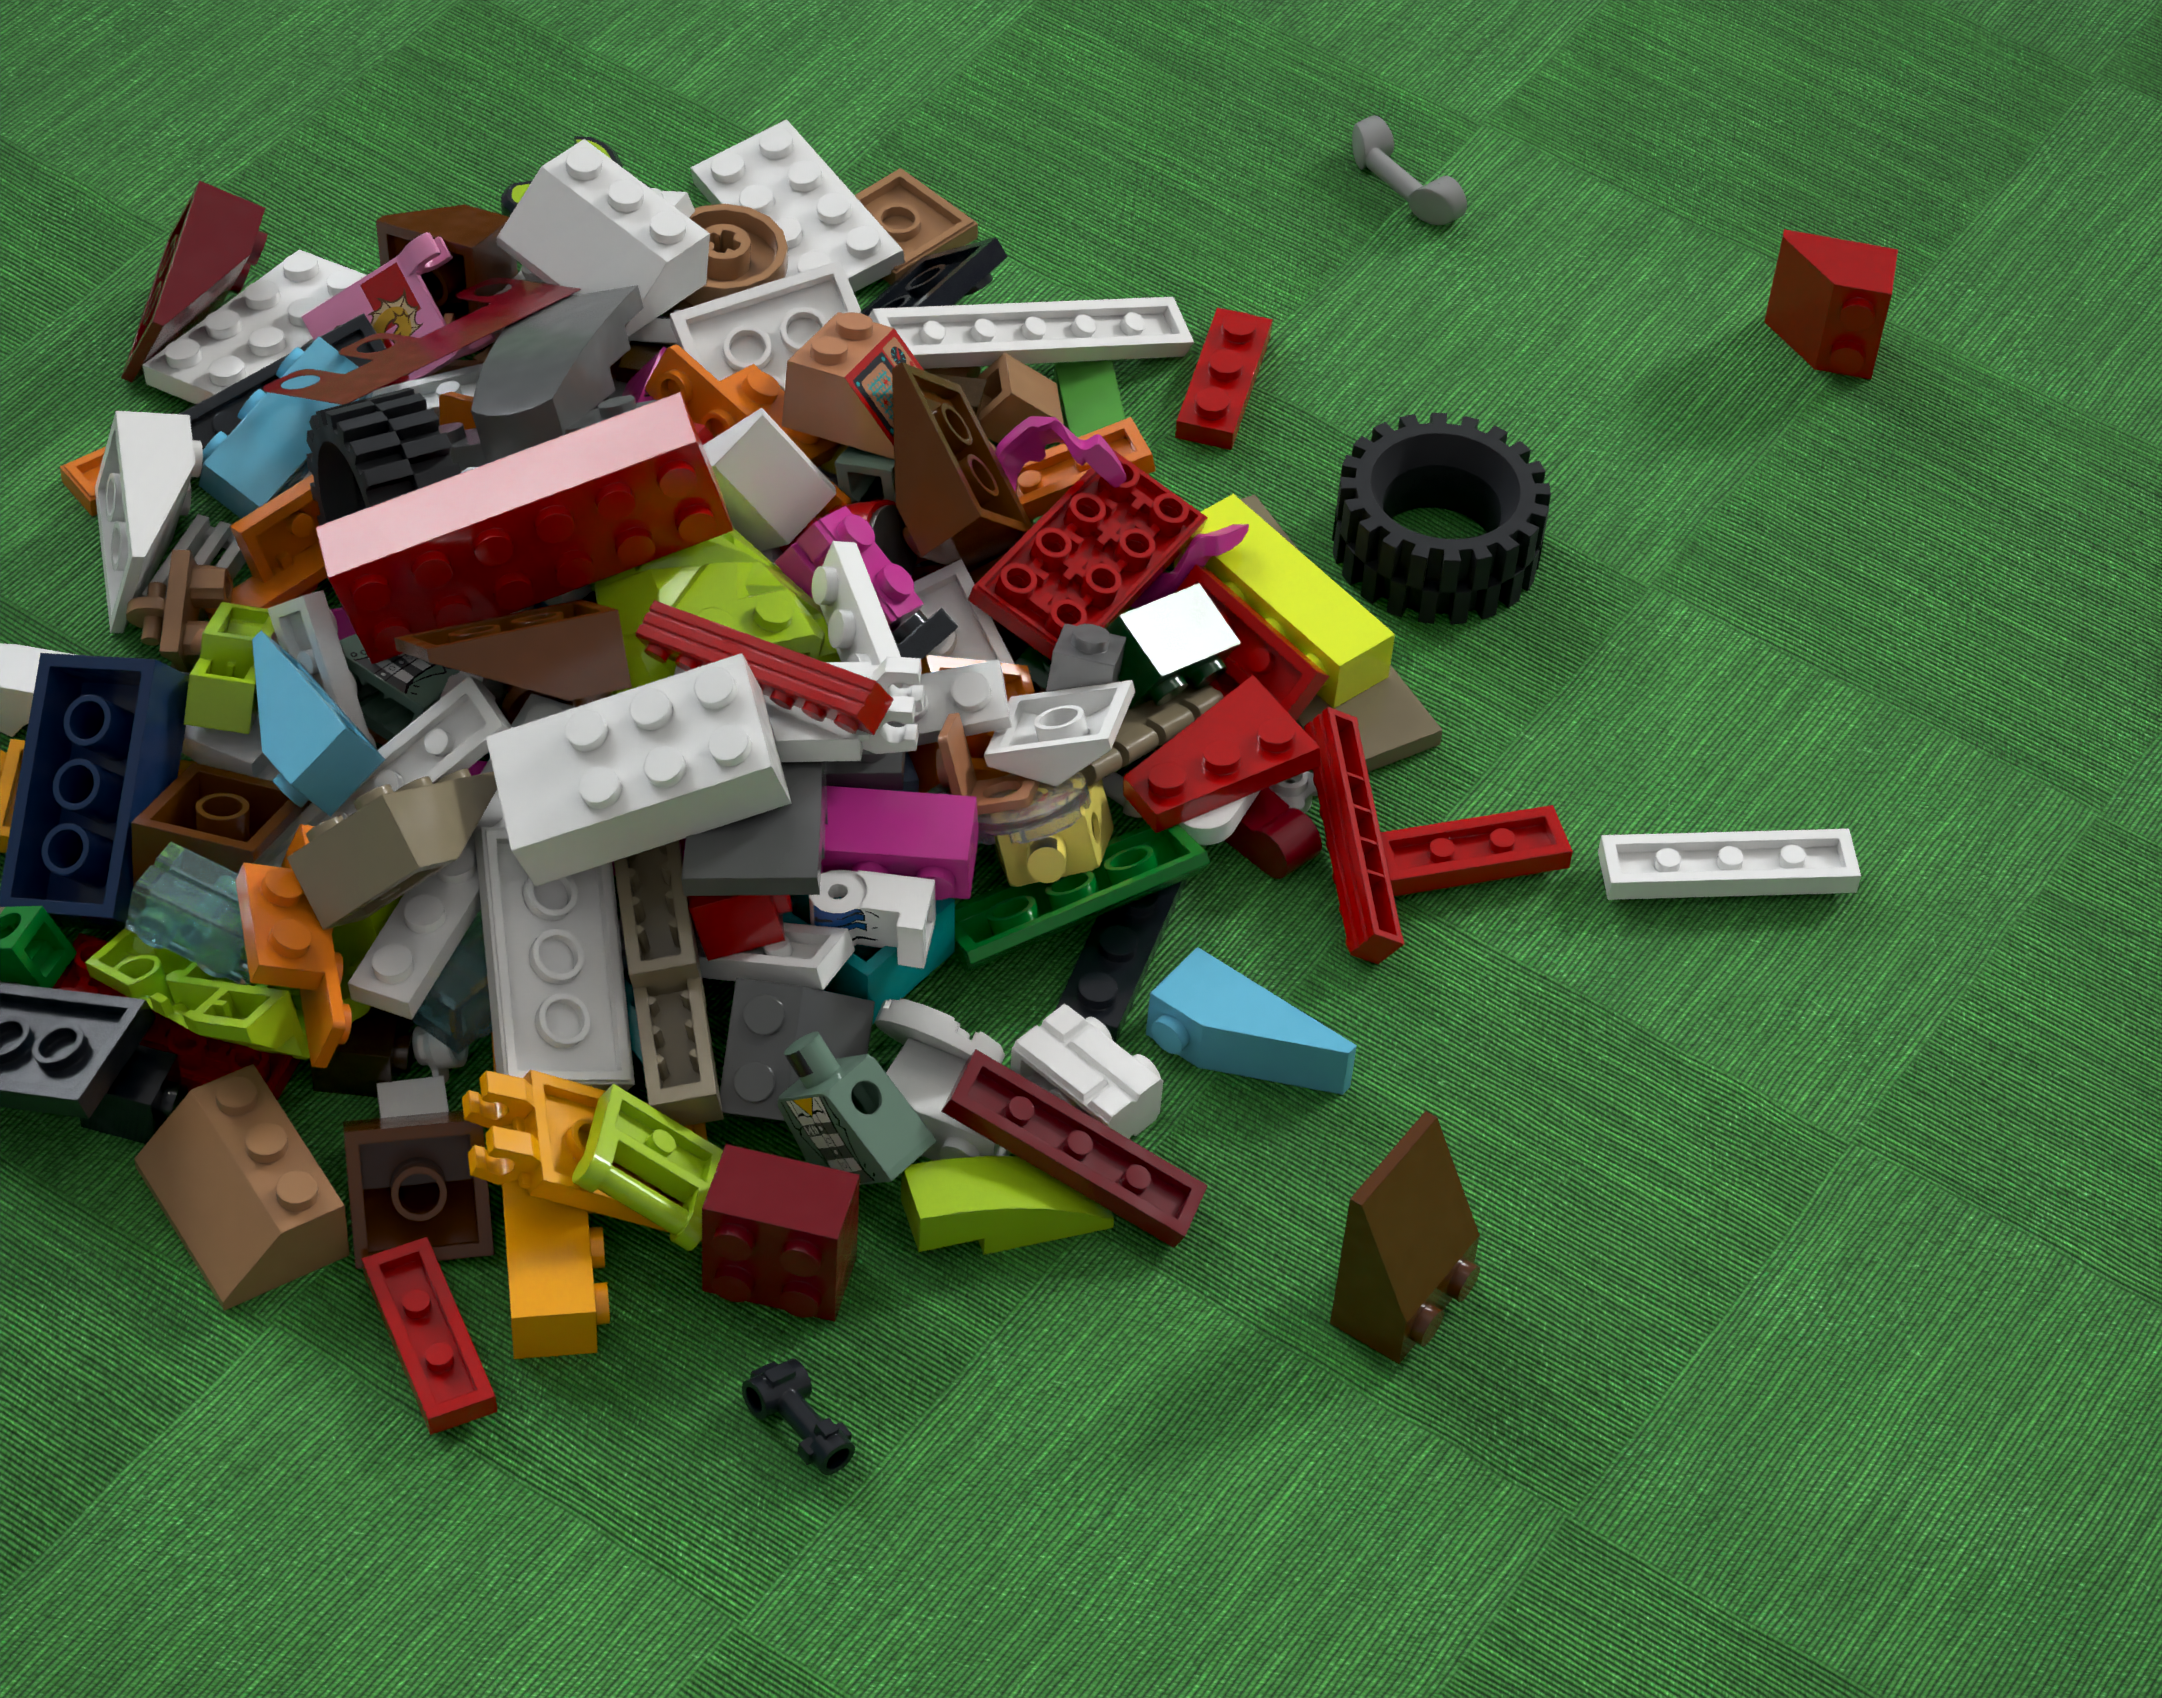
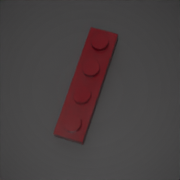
M977 1049L966 1061L941 1112L1173 1248L1186 1236L1208 1187L1205 1183Z

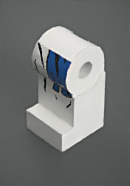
M831 870L821 874L820 895H809L811 925L848 928L854 946L858 944L883 948L884 946L897 947L898 965L924 969L936 921L934 879L858 870V872Z

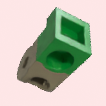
M43 906L0 907V982H19L21 985L52 988L75 957L77 951Z

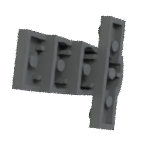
M638 285L565 297L506 326L492 346L478 378L471 410L476 428L465 430L463 423L460 422L439 426L440 434L446 432L452 445L450 456L453 464L459 463L461 471L468 467H479L657 401L651 400L636 403L634 396L627 395L602 402L615 391L610 366L631 349L625 325L644 308Z
M887 723L893 727L905 726L902 723ZM863 749L861 761L781 762L792 804L699 834L686 836L681 876L684 896L820 895L821 861L825 859V824H828L827 786L903 790L906 752L875 754Z

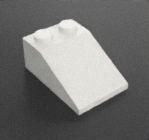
M115 411L95 485L110 633L124 632L129 623L126 619L127 603L131 599L142 597L143 591L153 578L173 540L180 515L187 516L189 514L191 506L190 479L191 477L200 476L203 462L201 441L192 440L190 415Z

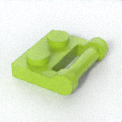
M613 1083L598 1099L584 1155L574 1170L572 1182L590 1193L597 1189L670 1232V1240L687 1251H691L702 1239V1207L723 1150ZM614 1162L621 1165L622 1167L636 1174L640 1178L659 1188L666 1195L674 1197L675 1199L679 1200L683 1203V1206H679L678 1204L674 1203L673 1201L669 1200L668 1198L664 1197L663 1195L659 1194L658 1192L654 1191L653 1189L649 1188L648 1186L644 1185L643 1183L639 1182L638 1180L634 1179L633 1177L614 1167L612 1163Z

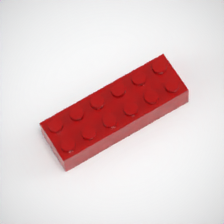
M681 392L316 527L328 579L372 664L403 654L396 651L395 637L507 615L734 531L718 481Z

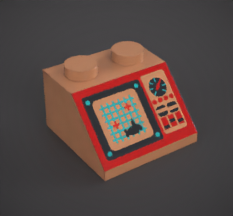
M838 312L787 361L782 426L894 459L892 368L903 362L921 370L924 369L894 328L875 323L869 316L861 313Z

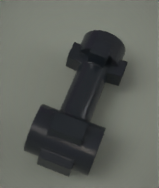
M792 1358L781 1364L773 1361L752 1371L750 1379L742 1384V1395L748 1409L758 1419H764L779 1412L803 1440L798 1445L797 1454L806 1465L813 1463L822 1474L831 1475L840 1471L850 1462L855 1453V1446L851 1442L852 1433L842 1422L834 1424L830 1418L822 1420L805 1400L812 1393V1384L805 1367L798 1360Z

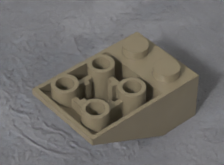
M464 768L446 775L434 784L429 776H425L402 786L395 792L390 784H386L358 797L353 802L357 811L346 819L343 816H337L310 829L306 833L309 843L288 856L287 860L322 929L326 930L366 919L459 859L497 790L494 771L471 776L469 770Z

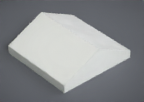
M763 408L755 411L703 445L718 481L733 528L759 551L788 545L836 495L835 486Z
M1129 680L1010 697L1008 707L1012 728L996 730L984 754L987 766L1052 786H1059L1112 749L1135 693L1133 681Z

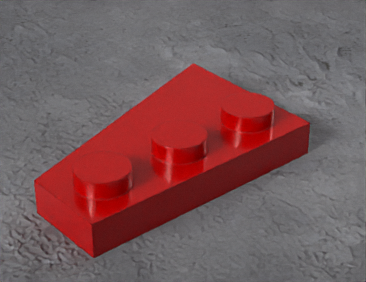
M1252 675L1123 777V796L1155 833H1158L1319 767L1320 747L1259 680Z

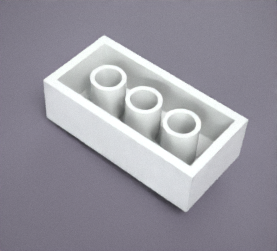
M743 653L486 736L511 851L535 887L684 839L686 836L699 834L792 804L764 695Z

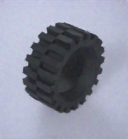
M406 388L316 411V415L311 416L309 421L312 430L307 431L306 442L312 453L307 454V466L314 477V482L310 483L312 498L318 502L320 515H317L319 526L461 474L459 463L453 464L450 456L452 445L447 433L440 434L439 418L433 408L427 410L426 399L420 393L415 394L414 389Z
M1431 413L1430 421L1427 424H1419L1415 414L1402 416L1399 418L1398 430L1394 431L1384 422L1373 428L1371 441L1361 436L1353 444L1352 456L1346 455L1342 464L1332 541H1334L1333 556L1336 564L1343 563V578L1350 586L1362 581L1360 596L1372 605L1379 598L1383 597L1388 600L1386 612L1402 618L1406 608L1419 611L1418 622L1434 624L1435 614L1437 613L1448 614L1450 625L1467 623L1468 611L1476 610L1481 620L1496 615L1498 600L1507 608L1517 603L1520 599L1521 588L1526 591L1530 589L1535 579L1536 570L1539 567L1551 497L1550 483H1544L1545 469L1540 461L1529 463L1531 450L1523 442L1519 441L1509 447L1506 445L1507 431L1494 425L1488 433L1477 430L1479 419L1463 416L1461 425L1447 424V413ZM1418 508L1446 509L1472 519L1486 531V534L1465 539L1435 538L1411 531L1395 522L1392 518L1403 512Z

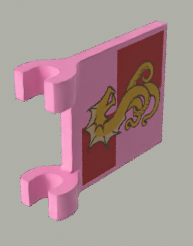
M426 232L409 242L398 256L301 317L313 340L363 313L377 334L390 333L415 338L423 337L447 324L427 289L421 274L441 267L453 257L441 237L438 236L433 239L432 235ZM493 333L383 387L428 377L454 360L485 348L494 342L496 337ZM381 339L387 349L395 344L393 340Z

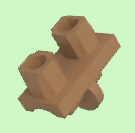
M172 550L168 586L160 582L149 583L147 596L131 599L127 603L126 619L131 624L143 628L142 643L151 646L160 644L159 652L162 657L172 662V668L181 672L191 673L193 664H196L200 658V655L190 650L191 642L198 630L201 628L205 629L210 622L198 621L200 608H218L221 602L231 603L233 580L227 568L197 565L191 550Z

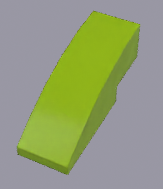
M221 602L202 633L200 658L189 674L184 725L250 734L258 715L252 639L260 631H263L279 645L268 609Z
M977 1156L942 1159L911 1164L902 1172L901 1202L918 1252L978 1240L983 1255L1114 1227V1218L1110 1210L1018 1156Z

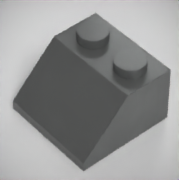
M736 978L720 1087L723 1116L787 1125L777 1106L778 1098L799 1077L786 1059L784 1051L804 1035L818 1031L835 1059L868 1054L875 1001L802 986Z

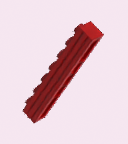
M656 600L653 601L649 608L650 611L646 613L642 620V625L640 624L635 632V636L646 646L644 652L648 656L661 663H666L668 659L675 661V664L684 671L743 653L762 689L763 695L769 696L770 700L787 710H791L793 706L801 708L803 713L819 722H823L825 718L831 719L838 727L852 734H856L857 730L874 735L894 700L875 680Z
M1327 707L1322 711V714H1318L1313 718V721L1307 723L1304 726V730L1320 747V766L1312 769L1314 775L1313 783L1317 790L1320 805L1319 813L1324 824L1327 839L1326 847L1330 854L1333 869L1332 878L1336 884L1340 904L1339 912L1343 919L1346 934L1345 942L1350 955L1380 964L1404 945V939L1401 933L1358 727V719L1352 715Z

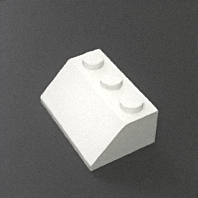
M583 139L541 166L497 236V245L547 284L581 289L569 296L638 285L644 308L625 325L627 337H629L706 285L710 233Z

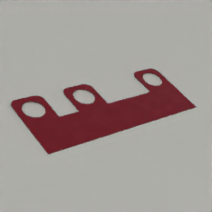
M491 278L456 295L458 299L491 303L420 338L390 333L370 335L342 348L339 354L373 361L346 374L315 369L298 370L265 385L263 391L340 405L351 403L581 289L509 278ZM503 283L512 286L508 291L493 296H477L474 294L477 289L487 285ZM381 339L395 341L392 347L372 353L357 351L360 345L370 341ZM307 375L320 377L317 383L305 388L284 389L281 387L283 382L295 377Z

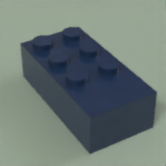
M40 653L0 887V907L43 906L59 927L122 931L157 901L158 897L133 891L131 822L178 777L186 729L184 718L189 683L188 675L156 659Z

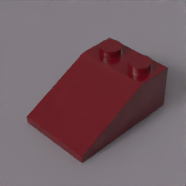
M202 181L198 182L167 239L121 376L122 379L129 382L135 381L144 373L142 366L144 363L165 349L168 344L177 340L203 321L209 314L218 310L229 291L237 295L241 292L250 266H256L267 240L268 234L259 230L265 207Z

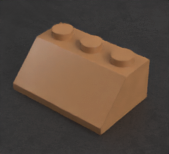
M254 1064L190 1090L134 1158L136 1169L224 1311L350 1255L345 1205Z

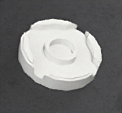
M907 999L885 1000L874 1021L882 1032L903 1045L908 1038H911L966 1061L975 1049L1001 1064L1005 1057L1001 1045L983 1032L977 1033L975 1031L972 1040H970V1034L960 1028V1023L954 1021V1017Z

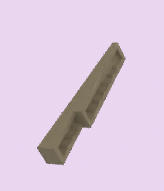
M681 840L616 860L614 861L628 972L634 992L648 1103L651 1107L679 1124L690 1126L723 1120L724 1117L694 923L689 910L688 896H684L681 881L684 858Z

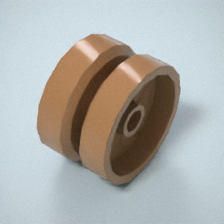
M716 204L695 208V212L689 218L710 233L706 285L664 312L663 315L670 318V313H674V310H683L784 278L788 269V246L783 230L769 216L750 207Z

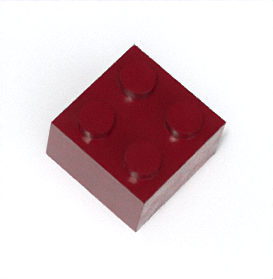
M726 1144L702 1207V1291L717 1294L723 1299L732 1302L747 1301L782 1309L797 1317H816L835 1322L857 1258L860 1175Z

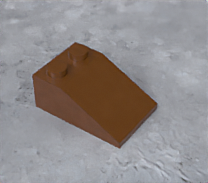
M899 363L892 368L896 507L906 525L902 529L904 539L918 557L947 566L962 559L967 571L970 573L1007 553L1032 527V524L961 386L906 363Z
M582 599L394 638L396 651L433 664L550 695L559 702L573 701L574 708L612 696V691L632 687L618 610Z
M1427 1111L1421 1115L1350 1198L1330 1324L1400 1364L1416 1343L1424 1347L1431 1341L1442 1322L1443 1310L1452 1299L1458 1302L1463 1301L1474 1287L1480 1273V1266L1474 1263L1480 1234L1438 1118Z

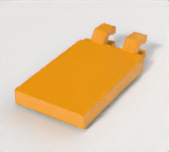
M531 1069L523 1078L486 1070L479 1078L481 1095L479 1092L468 1090L462 1097L464 1120L489 1128L485 1133L487 1150L485 1147L474 1145L468 1152L471 1176L497 1185L519 1179V1187L528 1189L530 1196L668 1232L597 1189L590 1193L572 1182L574 1170L584 1155L598 1099L606 1092L605 1090ZM705 1123L684 1126L707 1140ZM510 1124H512V1126H513V1130H512V1129H507V1128H502V1127L507 1126V1125H510ZM614 1162L612 1163L614 1167L618 1168L619 1170L623 1171L624 1173L628 1174L629 1176L633 1177L634 1179L638 1180L639 1182L643 1183L644 1185L648 1186L649 1188L653 1189L654 1191L658 1192L659 1194L663 1195L664 1197L668 1198L669 1200L673 1201L679 1206H683V1203L679 1200L675 1199L674 1197L666 1195L659 1188L640 1178L639 1176L622 1167L621 1165Z

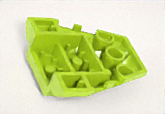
M735 529L729 533L590 584L591 591L596 593L597 604L617 609L620 617L632 687L612 691V695L675 674V661L668 659L666 663H661L651 658L644 652L646 646L635 636V632L639 625H642V620L646 613L650 611L649 608L654 600L823 662H841L836 648H833L829 642L828 626L820 605L816 604L807 593Z
M236 886L219 887L194 906L189 904H170L160 898L85 962L90 977L129 998L146 1000L152 1010L200 1036L248 1046L260 1052L287 1055L296 1059H310L300 990L298 988L250 983ZM403 895L362 921L333 928L335 952H340L343 957V976L340 984L343 1003L349 1004L351 1007L352 1022L364 1016L371 1006L351 1000L348 982Z

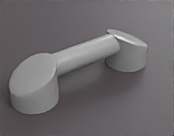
M1372 115L1354 125L1352 147L1357 166L1361 170L1367 167L1409 203L1413 214L1420 220L1439 226L1446 225L1464 216L1467 210L1466 196L1462 187L1454 178L1442 176L1423 186L1389 157L1394 151V138L1390 128L1383 119Z

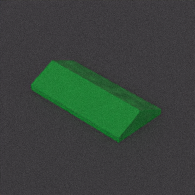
M1147 824L1109 840L1100 866L1092 871L1061 877L1052 883L1037 882L1019 887L1009 886L1007 883L955 905L954 953L965 973L1202 873L1210 864L1207 851L1180 825H1175L1155 833Z

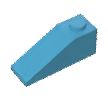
M260 631L252 639L262 752L280 772L272 781L299 807L302 808L310 800L331 817L386 759L305 667L268 635Z
M1199 947L1191 952L1150 993L1146 1035L1152 1038L1166 1052L1177 1054L1198 1068L1341 1095L1350 1088L1357 1045Z

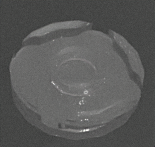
M1011 773V774L1004 775V776H1001V777L1012 776V775H1015V774H1012V773ZM1076 773L1057 787L1040 782L1032 804L1027 808L978 815V842L985 845L996 844L994 835L1009 834L1011 843H1029L1052 836L1071 827L1082 817L1080 807L1087 809L1091 803L1087 783L1082 773ZM1018 790L1002 791L989 798L1005 797Z

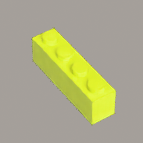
M1232 494L1201 511L1208 519L1199 534L1217 531L1233 524H1249L1248 532L1242 542L1221 555L1212 556L1204 567L1209 569L1329 676L1317 693L1327 704L1335 709L1389 677L1395 634L1236 495ZM1188 546L1174 560V568L1184 555Z

